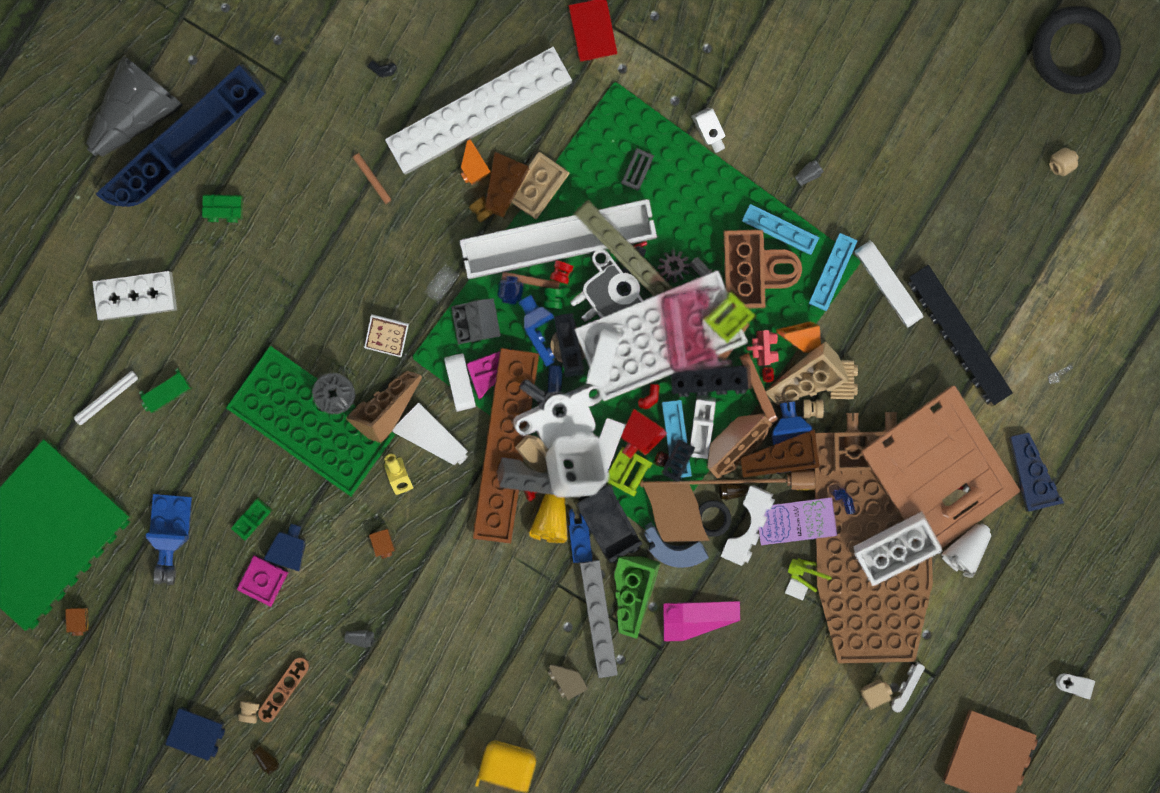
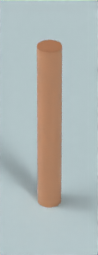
M358 153L353 156V159L384 203L387 204L392 201L361 155Z
M507 272L502 274L503 280L559 289L560 282Z

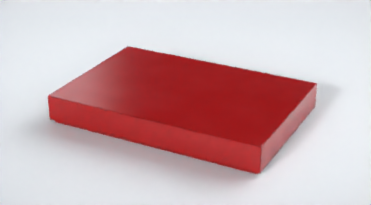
M592 0L569 5L580 62L618 55L607 0Z

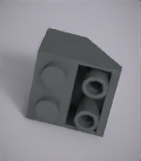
M494 298L477 300L451 307L458 344L501 336Z

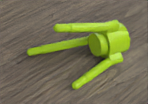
M800 558L798 560L792 559L788 569V573L792 574L791 578L798 580L812 591L817 592V589L799 577V575L803 576L804 572L831 580V576L806 568L807 565L816 566V562Z

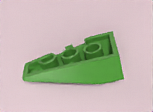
M642 556L619 557L614 574L619 633L638 638L660 562Z

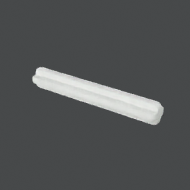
M130 371L74 417L77 424L82 425L137 381V375Z

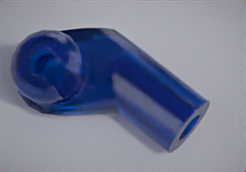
M843 488L834 490V498L837 501L842 499L846 514H854L856 510L852 497Z

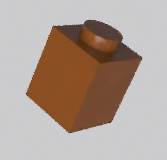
M389 528L369 535L376 557L381 555V559L393 556L392 552L395 551Z
M88 608L66 609V632H72V636L83 635V632L89 631Z

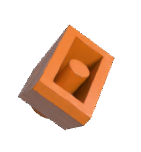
M470 139L466 143L461 165L463 172L460 175L465 183L470 182L473 185L491 174V171Z
M811 321L776 329L777 334L804 353H810L821 345L820 326Z

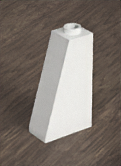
M420 403L393 429V432L453 465L456 463L461 465L468 458L466 455L468 450Z

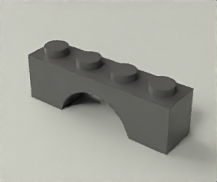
M501 459L497 470L499 487L555 495L552 492L549 473L533 471L527 468L521 460ZM566 473L568 481L574 482L576 480L573 473Z

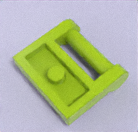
M731 292L726 295L727 298L709 316L706 315L703 318L727 344L755 317ZM734 303L737 307L717 326L714 321Z
M622 446L608 472L607 482L635 496L640 481L648 467L650 468L653 463L637 454H634L631 459L622 453L624 450ZM636 461L641 463V466L630 486L627 487L624 483Z

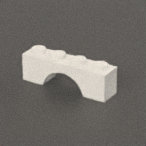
M754 485L750 486L743 503L751 515L750 528L743 536L730 537L727 540L721 557L741 566L745 562H749L752 556V552H750L752 544H757L760 536L757 532L760 527H764L767 520L765 513L767 509L771 510L775 499H772L773 493Z

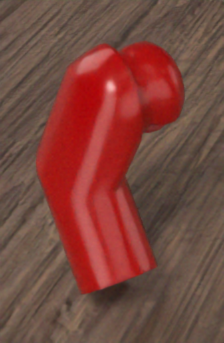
M650 384L649 395L645 398H640L638 401L640 408L650 409L658 402L660 385Z

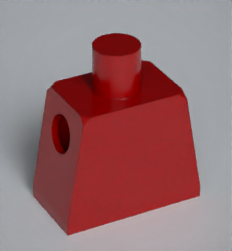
M634 409L621 435V438L628 443L622 453L630 459L637 450L647 455L666 436L667 432Z

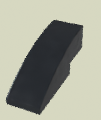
M573 313L554 316L565 378L584 374L578 337L575 332L576 327Z

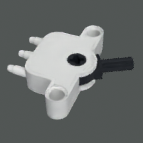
M527 379L520 383L519 388L537 400L538 406L514 418L513 427L519 434L527 435L536 431L540 440L548 449L558 438L572 437L574 433L585 432V436H594L595 422L589 406L598 403L602 399L597 386L586 384L564 394L557 391L549 392L548 390L544 392ZM597 389V394L594 397H589L590 390ZM556 406L560 407L561 411H556L554 408ZM521 421H527V426L524 429H519L518 427Z

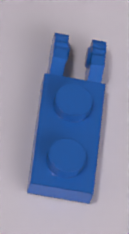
M569 509V530L573 563L592 561L589 528L581 513L582 523L575 524L574 511Z

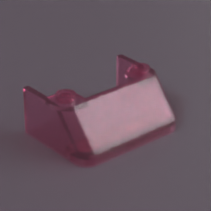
M720 287L692 289L668 294L662 298L661 305L666 343L672 371L682 372L731 364L730 360L718 362L716 351L713 348H706L701 310L707 309L710 304L709 293L720 291Z

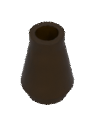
M735 483L719 485L720 499H725V501L746 496L748 493L747 485Z
M261 746L252 753L262 771L268 775L272 774L280 766L278 759Z

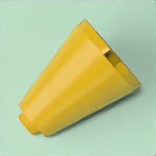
M545 494L530 529L529 536L540 541L542 538L550 543L567 542L565 497Z

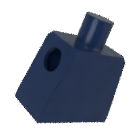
M291 523L288 533L279 532L264 560L301 571L306 540L298 538L302 527Z

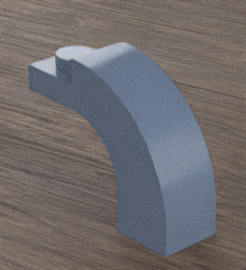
M652 522L645 525L646 532L644 534L651 543L649 551L662 563L672 567L684 568L697 565L709 558L708 552L701 541H690L682 546L670 545L667 542H663Z

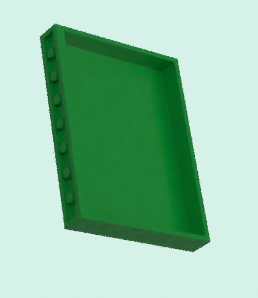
M47 439L41 441L0 487V609L25 631L29 629L34 630L39 625L40 621L38 619L43 614L46 616L53 609L51 605L56 600L59 602L66 595L64 592L68 586L73 587L79 580L77 576L81 572L85 573L92 566L90 562L94 558L98 559L105 550L103 548L107 543L111 545L118 537L116 533L120 529L124 530L131 523L129 519L132 517Z

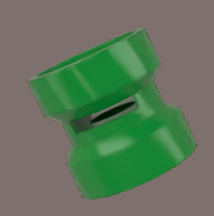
M545 288L546 300L544 301L543 308L562 309L561 297L564 290Z

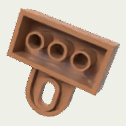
M763 230L724 231L725 288L727 293L731 292L747 309L765 308V289L788 288L799 280L802 273V264L798 256L788 250H764ZM789 263L794 267L793 273L789 275H777L773 271L775 264ZM732 303V306L735 309L737 306L734 303Z

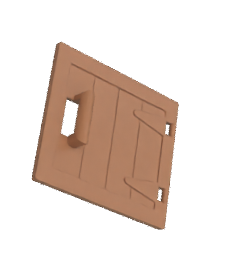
M950 386L861 450L862 455L903 519L906 520L923 512L940 543L941 549L1020 492V489L955 386ZM939 402L941 407L932 412L929 408ZM891 436L893 442L885 447L882 442ZM966 483L971 491L950 506H945L942 500ZM975 501L978 502V503H976L975 505H973L971 508H969L967 511H965L964 513H962L960 516H958L957 518L953 519V517H955L957 514H959L960 512H962L964 509H966L968 506H970L971 504H973Z

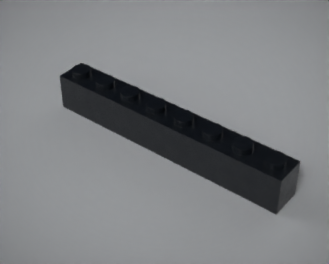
M927 265L908 277L909 282L907 284L913 293L917 292L920 297L918 299L919 303L923 308L927 307L930 314L928 316L934 325L938 324L941 329L939 331L940 335L944 340L948 339L952 345L949 347L955 357L959 356L962 361L960 365L966 373L969 371L973 377L970 380L975 388L981 389L983 393L981 397L987 405L990 403L991 406H995L1013 394L931 267Z

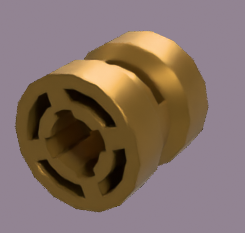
M484 196L469 206V209L477 215V220L480 223L493 214L486 210V199Z

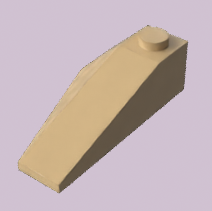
M824 342L807 354L765 391L777 405H780V403L799 400V397L806 395L813 396L817 395V392L834 390L848 381V376L838 354Z

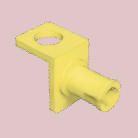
M394 454L386 455L384 467L395 494L398 495L413 489L402 458H396ZM402 482L407 483L405 487L397 488L398 484Z

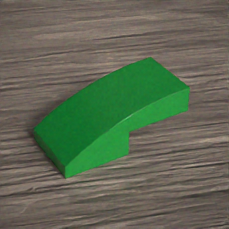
M257 498L231 529L246 541L273 510L261 499Z

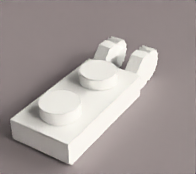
M916 662L915 665L912 664L907 672L909 677L906 682H902L898 690L900 695L894 697L893 702H891L893 711L898 713L905 707L925 669V666Z

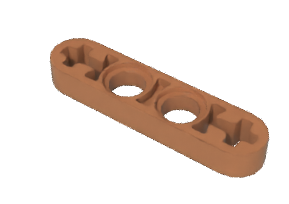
M747 353L740 356L742 366L750 365L751 386L764 415L772 424L777 423V416L750 355Z
M299 657L292 662L261 706L258 716L263 722H271L277 716L309 670L307 659ZM303 661L305 663V670L301 669L297 675H300L298 679L295 674L290 673V670L292 669L295 672L298 667L296 662L300 663ZM286 677L294 678L295 684L293 687H287L284 684ZM276 692L282 693L284 696L283 702L276 703L273 700V695ZM268 701H270L271 704L278 707V709L276 710L275 708H273L270 712L272 717L268 716L267 718H264L263 716L265 713L263 712V709H269L271 705L267 703Z

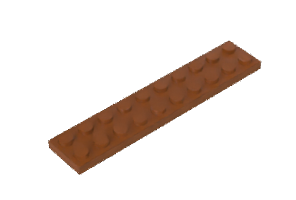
M500 348L473 539L511 543L519 490L499 487L497 470L502 458L521 460L523 463L524 458L515 447L526 435H521L513 427V420L517 415L531 409L533 398L521 390L519 386L524 379L529 380L535 385L539 353ZM521 421L518 426L519 429H524L527 426V421Z

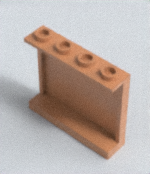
M969 709L942 781L970 793H1015L1017 787L1021 786L1024 775L1022 773L1024 768H1028L1031 757L1029 755L1031 750H1034L1037 745V735Z

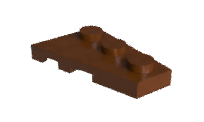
M495 152L485 205L487 211L504 217L529 171V166Z

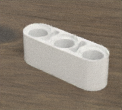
M602 330L587 384L606 389L622 335Z
M464 354L444 357L457 412L475 408L476 405Z

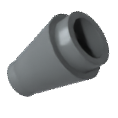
M816 160L809 161L795 176V179L802 186L821 177L824 170Z
M369 629L346 631L345 643L366 649L373 646L374 632H370Z

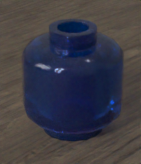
M506 276V279H502L499 282L498 298L502 299V303L517 304V301L522 299L523 283L518 281V277Z

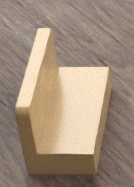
M527 434L515 449L533 471L543 473L547 469L546 453L549 449L539 437Z

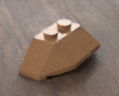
M764 414L737 417L710 444L708 469L717 479L735 470L741 464L740 458L752 454L763 443L769 429L773 426Z

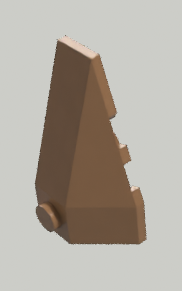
M406 371L389 383V388L381 393L378 391L373 394L374 398L369 402L365 403L363 401L346 419L368 439L381 443L393 431L422 376Z

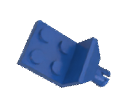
M532 295L519 302L526 315L524 316L525 330L548 367L553 364L552 359L555 357L549 347L545 349L542 344L545 340L540 331L535 332V329L554 319V316L544 308H539Z
M788 402L789 411L787 403H780L782 419L778 420L771 431L773 445L812 430V427L800 416L797 417L795 402Z
M153 494L150 532L146 533V538L155 549H159L158 565L173 566L174 551L178 550L189 539L192 497Z

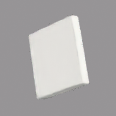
M791 578L785 593L803 600L808 587L798 580Z

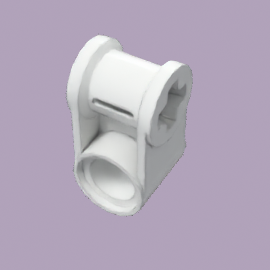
M1065 673L1057 676L1056 686L1060 690L1091 699L1095 684L1094 680ZM1063 680L1069 681L1070 684H1069V685L1063 684Z

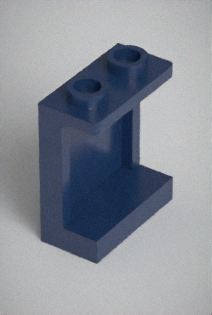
M180 707L165 745L207 761L211 757L215 758L219 749L216 744L218 739L222 740L226 730L223 728L224 723L216 722L188 711L189 709Z

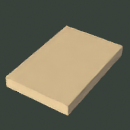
M538 152L530 163L529 171L511 203L534 219H537L570 173Z

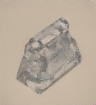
M445 264L429 283L424 293L438 303L456 281L459 273Z

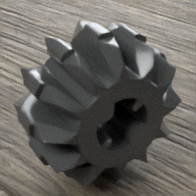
M675 250L671 251L672 257L665 252L664 256L667 260L659 259L664 265H659L658 269L665 270L660 275L664 276L667 273V282L671 276H673V283L677 282L676 276L681 281L684 280L681 272L685 275L689 274L687 270L683 269L690 267V264L683 263L688 260V257L686 256L681 260V251L677 257L675 256ZM673 261L677 262V267H679V270L677 271L675 269L674 272L671 271V266H669V263L671 262L673 264Z

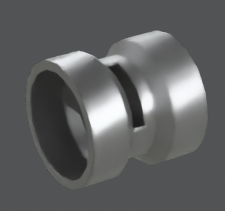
M162 565L155 566L154 584H175V566L167 568Z

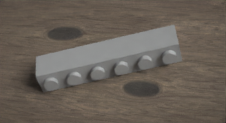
M599 560L582 562L580 565L598 678L615 676L618 674Z

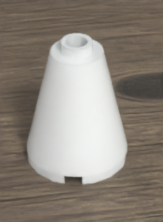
M984 524L974 525L941 554L943 556L942 559L956 572L961 570L964 572L963 576L973 578L991 538L990 529Z

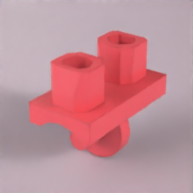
M769 330L756 331V339H752V346L747 347V351H753V358H757L758 366L771 365V363L779 360L777 351L770 352V344H777V333H771Z

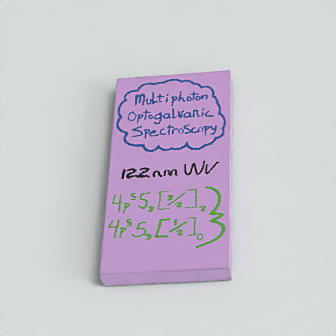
M831 497L773 505L771 510L767 509L765 513L767 520L764 527L759 528L761 545L837 536L833 499Z

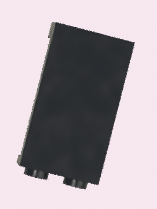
M608 482L596 494L582 496L574 501L609 563H616L620 556L628 552L634 553L640 549L639 546L643 543L637 536Z

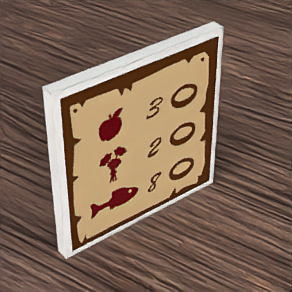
M372 314L364 348L402 357L409 324Z

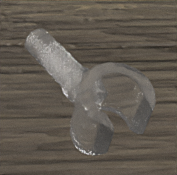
M1072 365L1058 372L1050 373L1048 375L1049 383L1061 382L1059 376L1072 370Z

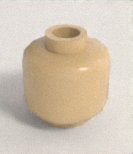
M1068 148L1060 149L1050 157V169L1056 175H1068L1078 167L1077 153Z

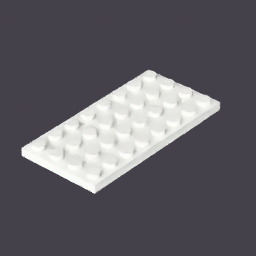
M719 271L575 329L590 369L602 330L622 335L606 389L598 387L603 401L747 343L743 330H741L727 344L703 320L706 315L709 316L727 298L726 295L728 293ZM732 304L714 321L717 326L734 310Z

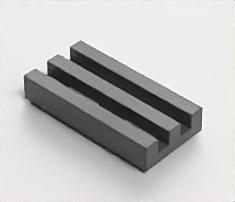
M636 148L621 184L639 191L654 155ZM638 154H641L642 156L632 176V179L630 182H628L627 178L631 172ZM645 157H648L649 159L637 185H634Z

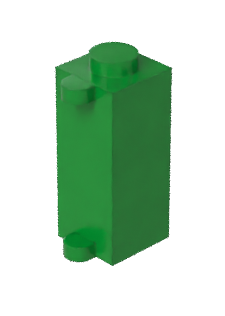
M179 368L175 369L176 375L145 394L143 390L139 392L143 400L141 404L146 412L155 413L192 389Z

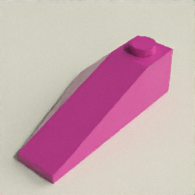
M740 601L663 603L664 641H684L740 621Z

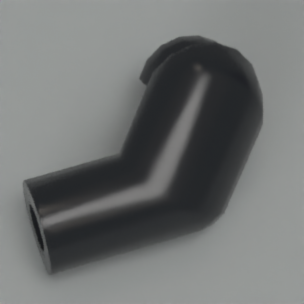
M372 60L367 66L382 78L394 75L397 70V66L392 62L380 66Z

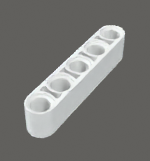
M869 240L854 251L856 256L903 324L909 328L922 319L923 314L873 242Z

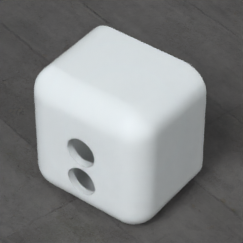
M585 432L574 433L572 437H560L546 453L552 492L558 497L594 495L608 480L602 442L596 436H585ZM570 460L573 463V468L566 469L563 462ZM566 473H573L576 480L574 482L568 481Z

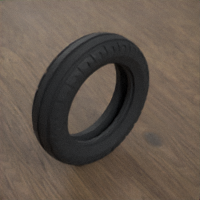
M1085 6L1065 7L1049 15L1039 26L1033 40V60L1040 76L1053 88L1069 94L1092 92L1108 82L1115 73L1121 57L1120 38L1112 22L1099 11ZM1069 24H1083L1097 33L1102 42L1103 56L1095 71L1085 76L1076 77L1067 75L1057 68L1051 57L1050 46L1053 36L1061 27Z

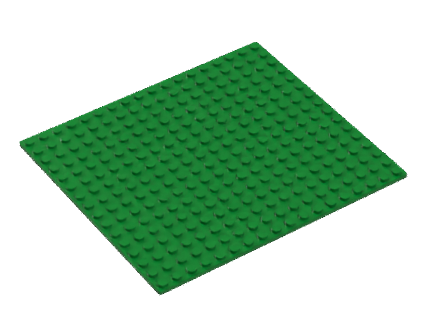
M615 82L555 162L570 174L537 219L520 210L506 230L574 216V212L587 200L598 210L649 199L652 218L648 220H653L657 238L646 241L647 245L643 247L646 249L644 258L660 274L665 271L664 269H658L659 265H664L659 259L667 260L664 253L667 252L672 257L671 251L675 250V256L677 257L681 251V260L686 256L688 257V260L683 262L684 264H690L698 257L709 270L712 269V273L719 271L724 286V231L757 230L742 222L750 204L819 237L812 254L808 255L763 232L764 250H788L798 256L802 264V273L799 280L788 288L765 289V308L748 309L755 317L748 323L750 325L744 332L747 343L734 348L725 361L714 356L684 368L742 366L739 357L748 353L764 389L767 390L798 348L777 334V344H770V352L777 351L779 360L771 363V365L758 366L757 358H753V351H747V347L752 346V339H756V331L769 330L771 333H777L776 329L811 321L817 324L825 311L810 305L809 301L835 241L626 88ZM636 148L654 155L639 191L621 184ZM638 154L635 160V163L627 178L628 182H630L632 179V176L642 156L641 154ZM645 157L634 185L638 184L649 159L648 157ZM608 249L605 250L608 252V254L611 256V258L614 260V262L617 264L621 271L623 270V268L626 269V267ZM594 252L557 260L574 267L572 272L569 273L568 285L559 283V289L564 290L561 297L562 309L544 308L552 313L553 316L573 313L575 327L577 328L601 319L596 314L586 322L583 321L582 316L593 308L587 299H584L575 306H572L570 303L574 297L583 291L585 283L599 273V270L592 261ZM599 253L596 255L595 260L597 263L603 264L606 261V256ZM851 255L830 304L860 265V260L854 255ZM555 261L505 272L554 281L550 279V276L555 270ZM673 261V264L671 262L669 263V266H671V271L674 272L675 269L677 271L679 270V267H677V262ZM789 263L775 264L773 271L777 275H789L793 273L794 267ZM690 266L689 268H683L689 272L688 275L681 272L684 280L681 281L676 276L677 282L673 283V276H671L668 283L673 288H677L701 277ZM503 272L469 279L413 355L414 361L451 387L444 357L463 353L465 362L468 363L498 352L500 348L538 353L525 330L524 316L526 315L519 302L532 295L537 306L543 308L544 301L546 300L544 294L546 287L503 280ZM666 273V274H665L664 276H662V277L666 280V277L668 276V274ZM638 281L640 285L639 295L643 301L653 298L654 296ZM626 284L623 287H618L623 295L625 292H629ZM494 298L501 336L458 344L451 307L477 300ZM554 319L535 329V332L540 331L545 340L542 344L545 349L549 347L551 352V340L557 332ZM539 354L535 385L546 392L548 390L549 366L545 365ZM586 357L582 360L584 374L565 378L563 367L562 393L566 394L587 384L590 366ZM553 358V364L549 365L563 366V363L559 362L556 358ZM772 367L774 369V380L772 382L763 381V368ZM468 372L475 405L488 415H491L495 384L479 399ZM670 374L606 401H603L602 398L598 403L589 406L595 422L593 434L600 438L607 418L626 426L634 409L666 431L662 402L681 400L687 444L690 445L697 393H689L690 396L678 397V394H672ZM650 384L660 385L658 402L650 409L640 408L638 401L640 398H645L649 395ZM753 388L746 390L747 393L735 394V390L727 391L728 394L716 395V391L708 392L709 395L706 396L716 397L710 444L737 417L749 416L759 403ZM597 389L590 390L589 397H594L597 394ZM534 398L532 399L531 409L538 406V401ZM556 406L554 408L556 411H561L560 407ZM536 431L529 434L539 437ZM667 436L647 455L642 454L638 450L635 454L653 463L645 472L642 478L643 482L675 481L661 474L669 459ZM621 437L617 445L616 451L614 453L613 459L611 461V464L609 466L608 472L611 466L613 465L616 457L618 456L622 446L625 448L628 444ZM691 457L689 461L692 476L682 477L679 481L702 480L708 473V459ZM570 460L563 462L565 467L573 468V463ZM636 461L624 483L627 487L630 486L641 466L640 462ZM610 484L627 517L644 529L645 525L650 522L657 529L652 505L644 486L638 485L636 495L632 496ZM690 484L693 492L699 484Z

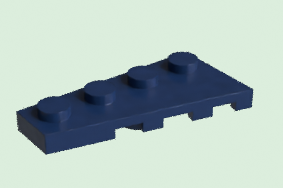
M1030 433L1009 437L1026 512L1063 504L1064 501L1059 496L1056 490L1057 487L1054 481L1051 480L1047 472L1048 469L1043 464Z

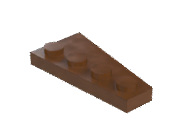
M815 429L740 458L743 477L820 468Z

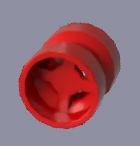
M556 260L554 264L555 270L551 273L550 279L568 285V276L574 266Z

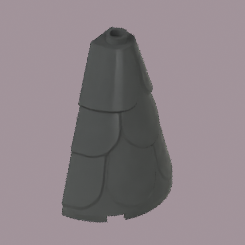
M123 56L118 63L110 87L106 91L101 109L96 114L86 142L89 146L87 150L94 156L99 154L103 157L174 114L183 104L128 58Z

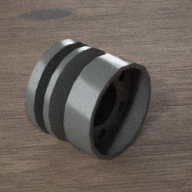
M329 373L320 377L315 383L313 399L322 411L330 414H340L347 411L353 405L355 388L347 377L337 373ZM336 388L338 397H332L331 399L329 390H335Z

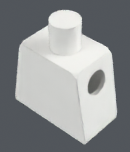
M708 107L692 115L705 144H711L715 153L725 149L721 138L725 137V134L714 110ZM713 128L714 134L710 136L709 130Z

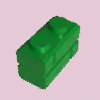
M203 195L202 218L207 219V222L218 223L219 219H226V223H238V219L243 220L242 195Z

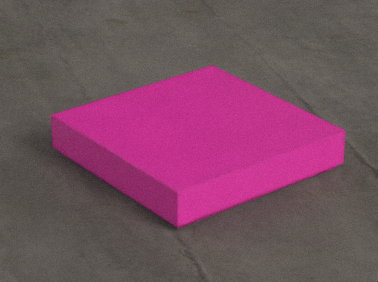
M254 555L237 590L272 607L289 572Z

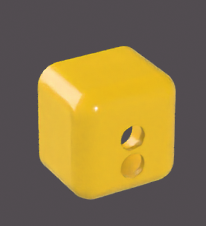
M497 740L489 742L485 749L475 786L478 787L481 779L504 787L528 792L536 765L535 753L532 750Z

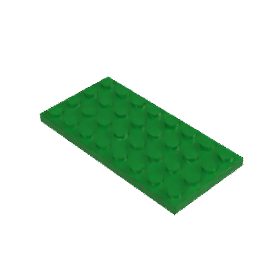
M270 346L226 409L352 497L396 434L391 432L381 443L368 439L346 419L357 407L354 404L347 411L340 414H330L322 411L313 399V388L319 379ZM329 390L331 399L332 397H338L336 391Z

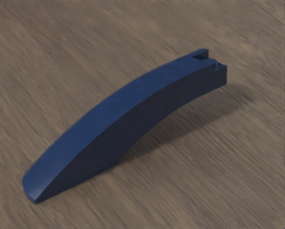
M243 64L238 65L186 114L150 143L101 188L96 195L108 204L122 207H131L146 201L266 94L265 88Z

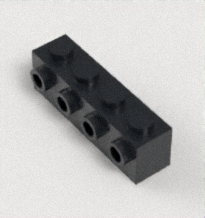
M750 365L690 368L671 374L672 394H678V397L690 396L689 393H697V396L709 395L708 392L715 391L716 395L728 394L727 391L734 390L735 394L747 393L746 390L752 388Z

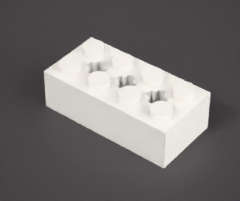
M170 271L93 281L98 320L103 321L177 310L173 276ZM152 289L158 291V295H155L156 298L150 296ZM134 291L139 294V297H136V301L131 298V294ZM114 294L120 296V300H117V303L112 301Z
M923 512L853 546L855 555L873 586L942 551L940 543Z

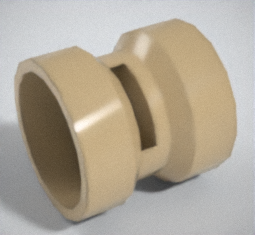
M803 399V418H810L811 416L823 418V399H817L816 401Z
M240 701L241 713L238 714V721L257 723L256 711L259 710L260 704Z

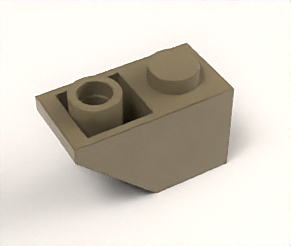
M555 664L549 665L550 670L548 674L552 681L556 680L560 687L557 690L562 698L566 697L567 700H570L588 690L579 671Z

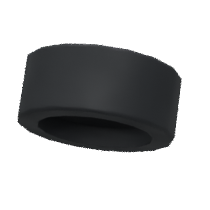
M716 500L707 501L699 506L701 520L703 512L710 507L720 509L724 515L723 525L716 530H710L703 525L707 536L717 537L729 529L731 513L723 503Z

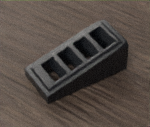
M678 439L661 474L679 482L695 447ZM680 446V447H682V448L688 450L689 453L686 454V453H684V452L678 450V447ZM677 453L685 457V461L675 457V454ZM672 460L682 464V467L679 468L671 464ZM671 467L679 471L678 475L668 471V468Z

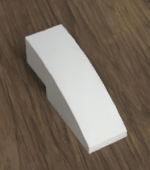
M696 396L690 445L695 447V450L691 457L708 459L716 397Z
M608 418L599 438L603 446L607 471L625 426Z

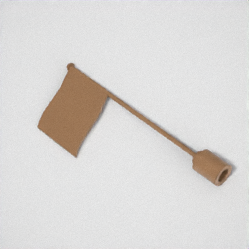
M814 470L791 471V475H787L785 479L692 480L679 482H643L641 480L639 485L641 487L644 486L649 497L656 527L663 542L710 541L703 528L698 503L690 484L787 482V486H791V490L815 489Z

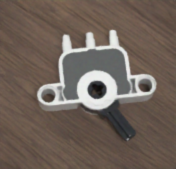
M636 246L635 249L644 257L646 249ZM601 249L595 251L592 256L593 264L599 270V273L588 280L584 285L583 291L570 301L572 306H575L584 299H587L593 308L582 316L583 321L586 322L596 314L600 318H604L643 302V299L639 295L640 285L636 277L627 268H623L621 271L608 252ZM599 253L606 256V261L603 264H599L595 260L596 255ZM626 284L629 292H625L623 295L618 287H623Z

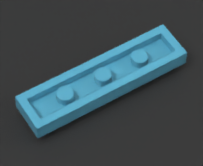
M752 204L749 205L742 220L743 223L757 230H763L764 233L808 255L812 254L819 240V237Z
M839 233L809 301L810 305L827 311L857 240Z
M681 400L662 402L669 457L678 439L687 443ZM680 446L678 447V450L688 454V450ZM677 453L675 454V457L685 461V457ZM672 460L671 464L679 468L682 467V464ZM690 461L688 462L681 478L692 476ZM671 468V472L678 475L679 471Z

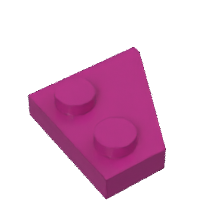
M500 351L466 363L479 399L495 384Z

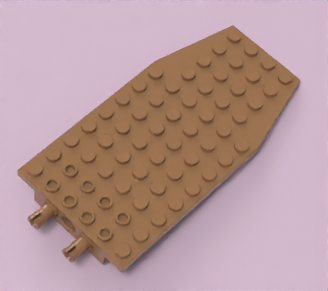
M885 412L886 430L884 432H860L858 430L859 413H853V421L852 413H846L847 430L845 432L815 433L820 468H814L815 499L832 497L837 536L816 538V571L831 576V580L817 576V589L838 663L915 662L933 585L932 556L873 586L855 555L853 547L904 521L861 453L862 449L897 425V412ZM891 436L882 442L885 447L893 442Z

